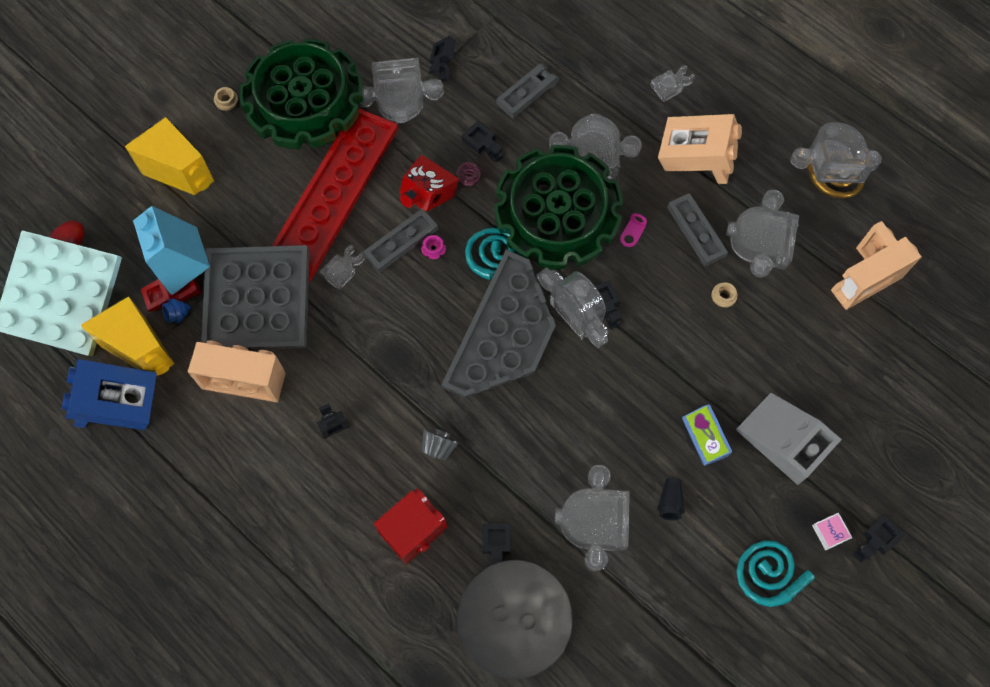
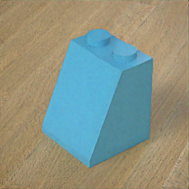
M154 206L149 207L133 220L145 262L170 294H175L210 267L196 226Z

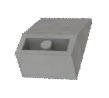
M770 393L736 429L797 485L803 482L842 440L820 420L773 393Z

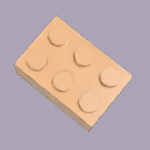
M207 341L206 343L196 342L188 373L201 389L277 403L286 374L273 352L267 350L253 352L239 345H233L232 348L224 347L215 341Z

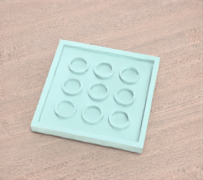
M22 230L0 301V332L93 356L97 343L82 328L81 324L107 309L122 257Z

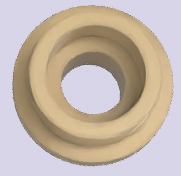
M222 87L216 91L214 103L218 109L228 111L237 106L238 96L234 90Z
M725 282L717 284L713 288L711 296L716 305L730 307L736 302L738 294L732 284ZM720 294H726L728 299L722 298Z

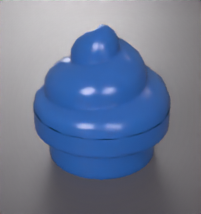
M169 299L167 303L162 304L163 316L168 324L182 323L184 317L187 316L188 311L191 309L190 305L176 299Z

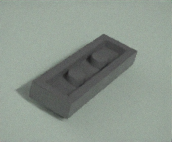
M690 193L668 203L667 209L704 267L727 256L728 251Z
M421 209L364 250V256L380 273L424 241L425 238L438 230V225Z

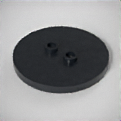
M523 560L497 562L480 571L465 588L458 607L457 624L459 636L468 655L485 671L509 679L531 677L549 668L566 648L572 629L570 601L561 583L543 567Z

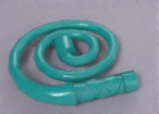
M486 228L475 233L468 240L465 249L466 262L471 270L488 280H492L496 270L477 265L473 260L471 250L473 243L481 236L491 233L501 234L498 228ZM503 233V235H505V236H507V237L510 236V235L507 234V233ZM491 235L482 241L479 246V255L486 265L497 269L499 264L490 261L486 257L485 247L489 242L493 241L491 253H493V257L496 260H501L503 255H499L501 253V242L507 245V238L500 235Z
M764 540L751 545L740 557L736 573L739 586L743 592L757 604L768 607L784 605L792 601L797 593H800L804 587L815 579L814 575L809 570H806L791 586H788L777 596L767 598L757 595L745 583L743 575L744 563L755 550L766 546L775 547L781 550L787 557L789 566L787 575L783 580L773 584L765 583L758 578L755 572V565L762 557L771 556L775 558L778 562L777 570L773 571V567L766 559L757 567L764 575L777 577L784 570L783 558L779 553L768 549L757 552L751 558L749 574L752 581L759 587L767 590H777L786 586L793 577L795 563L789 549L777 541Z

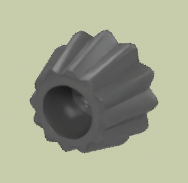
M436 428L435 432L424 430L422 452L437 459L447 460L459 442L450 439L451 433Z

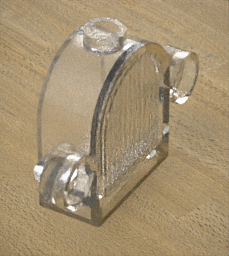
M419 58L371 62L374 87L363 86L364 100L357 105L368 107L376 100L377 108L385 118L398 123H405L417 116L421 111L423 95H426L431 100H437L442 97L443 84L438 79L421 82Z
M591 114L576 122L572 129L571 139H568L567 135L562 132L553 133L549 138V149L552 145H568L577 147L580 156L592 153L609 167L610 171L607 178L617 179L620 168V155L630 158L638 156L642 142L636 136H627L621 142L619 130L610 119L599 114Z
M829 122L820 128L810 148H796L790 161L793 166L799 169H805L811 163L817 182L864 183L871 171L877 169L882 161V157L876 150L867 148L864 137L852 126L840 122Z
M769 190L765 193L761 202L763 207L749 208L740 214L736 222L730 221L726 236H730L734 252L742 259L752 262L750 271L759 278L766 277L773 267L786 270L793 258L799 215L778 211L784 202V197L777 190Z
M547 268L537 274L538 281L543 288L551 292L550 304L581 340L588 337L597 348L608 342V329L602 323L606 312L605 304L600 293L587 277L580 272L574 271L563 279L557 271H550Z
M603 465L593 466L588 473V482L592 488L574 492L568 497L563 508L555 509V525H560L566 539L577 547L590 549L585 555L584 563L593 572H599L607 565L608 556L604 550L625 552L628 548L630 491L604 489L610 481L611 474L609 469Z

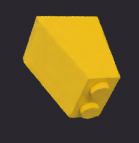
M166 117L125 146L139 171L144 176L192 195L207 189L214 182L202 155Z
M130 297L123 299L81 324L82 328L101 348L138 370L156 372V376L166 373L169 367L175 364L146 317Z

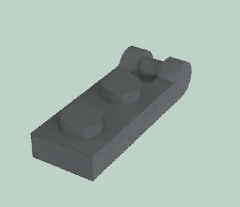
M540 63L496 99V105L513 119L549 88L555 87L559 82V77L555 73L547 71L548 67Z

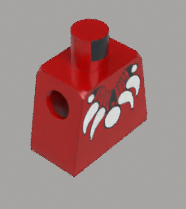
M421 155L404 174L400 189V201L407 208H411L415 204L424 211H430L454 197L459 178Z

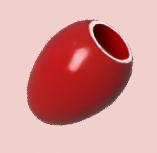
M76 220L67 221L55 228L50 233L49 238L81 246L85 234L84 227Z

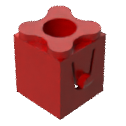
M417 488L408 493L373 525L380 536L394 550L404 564L407 565L420 552H425L430 548L429 544L447 528V521Z

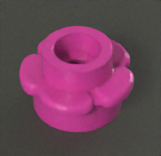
M430 235L423 241L421 251L424 256H428L430 259H438L440 255L445 253L446 246L439 236Z

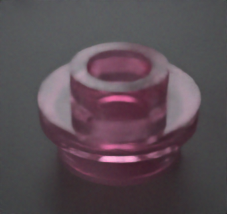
M465 162L458 167L456 175L461 184L472 186L480 180L481 171L473 162ZM470 173L473 176L467 177L465 174Z

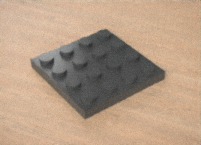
M307 245L206 248V256L210 267L205 270L201 343L215 341L224 347L232 348L233 345H239L248 350L307 348L310 248Z

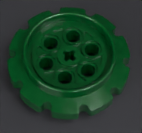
M304 39L303 42L294 43L293 40L276 44L269 48V53L265 57L257 56L245 71L248 82L240 85L239 96L243 112L247 113L246 119L248 124L261 138L272 137L276 146L288 149H300L302 144H310L311 148H316L334 141L337 131L342 130L346 132L355 123L360 114L357 104L362 103L364 100V88L361 74L356 73L355 62L345 51L340 48L331 50L329 43L325 41Z
M552 145L547 153L542 152L540 148H536L516 159V170L507 169L502 175L496 189V197L502 201L494 205L495 220L499 232L510 235L507 237V245L515 254L527 259L536 257L539 267L566 269L567 262L574 261L577 266H581L594 260L602 253V246L600 244H611L614 240L622 216L615 212L622 209V192L616 179L610 180L607 178L610 171L609 167L592 153L580 156L577 147L568 145ZM570 182L574 187L566 188L562 184ZM540 185H547L549 189L546 191H542L537 187ZM586 201L589 206L581 207L577 203ZM530 206H536L540 210H538L537 212H530L527 208ZM575 222L580 227L577 229H571L567 226V224ZM545 225H551L555 229L553 231L547 232L543 230L542 227Z

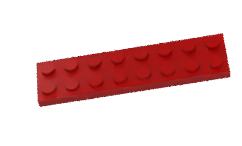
M360 108V114L355 123L346 132L341 130L272 244V246L307 245L310 248L309 284L398 131V124Z

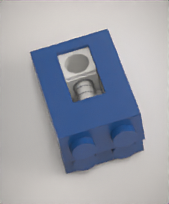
M78 359L75 367H69L66 383L71 384L70 393H64L61 409L66 410V419L75 420L74 427L85 428L88 422L145 430L149 424L157 373ZM128 393L134 394L138 402L129 403L124 395Z

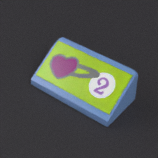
M710 404L682 417L704 466L724 459L732 453Z

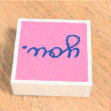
M839 513L812 525L825 550L852 538Z

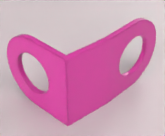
M637 213L631 215L630 221L620 237L622 245L626 247L636 245L647 224L645 217ZM635 217H640L643 222L636 220ZM626 235H631L634 238V241L632 243H626L624 241V237Z

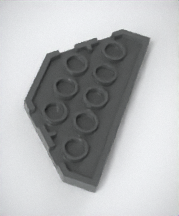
M509 250L505 251L441 384L442 388L467 398L534 374L556 324L550 315L545 297L539 283H537L529 259Z

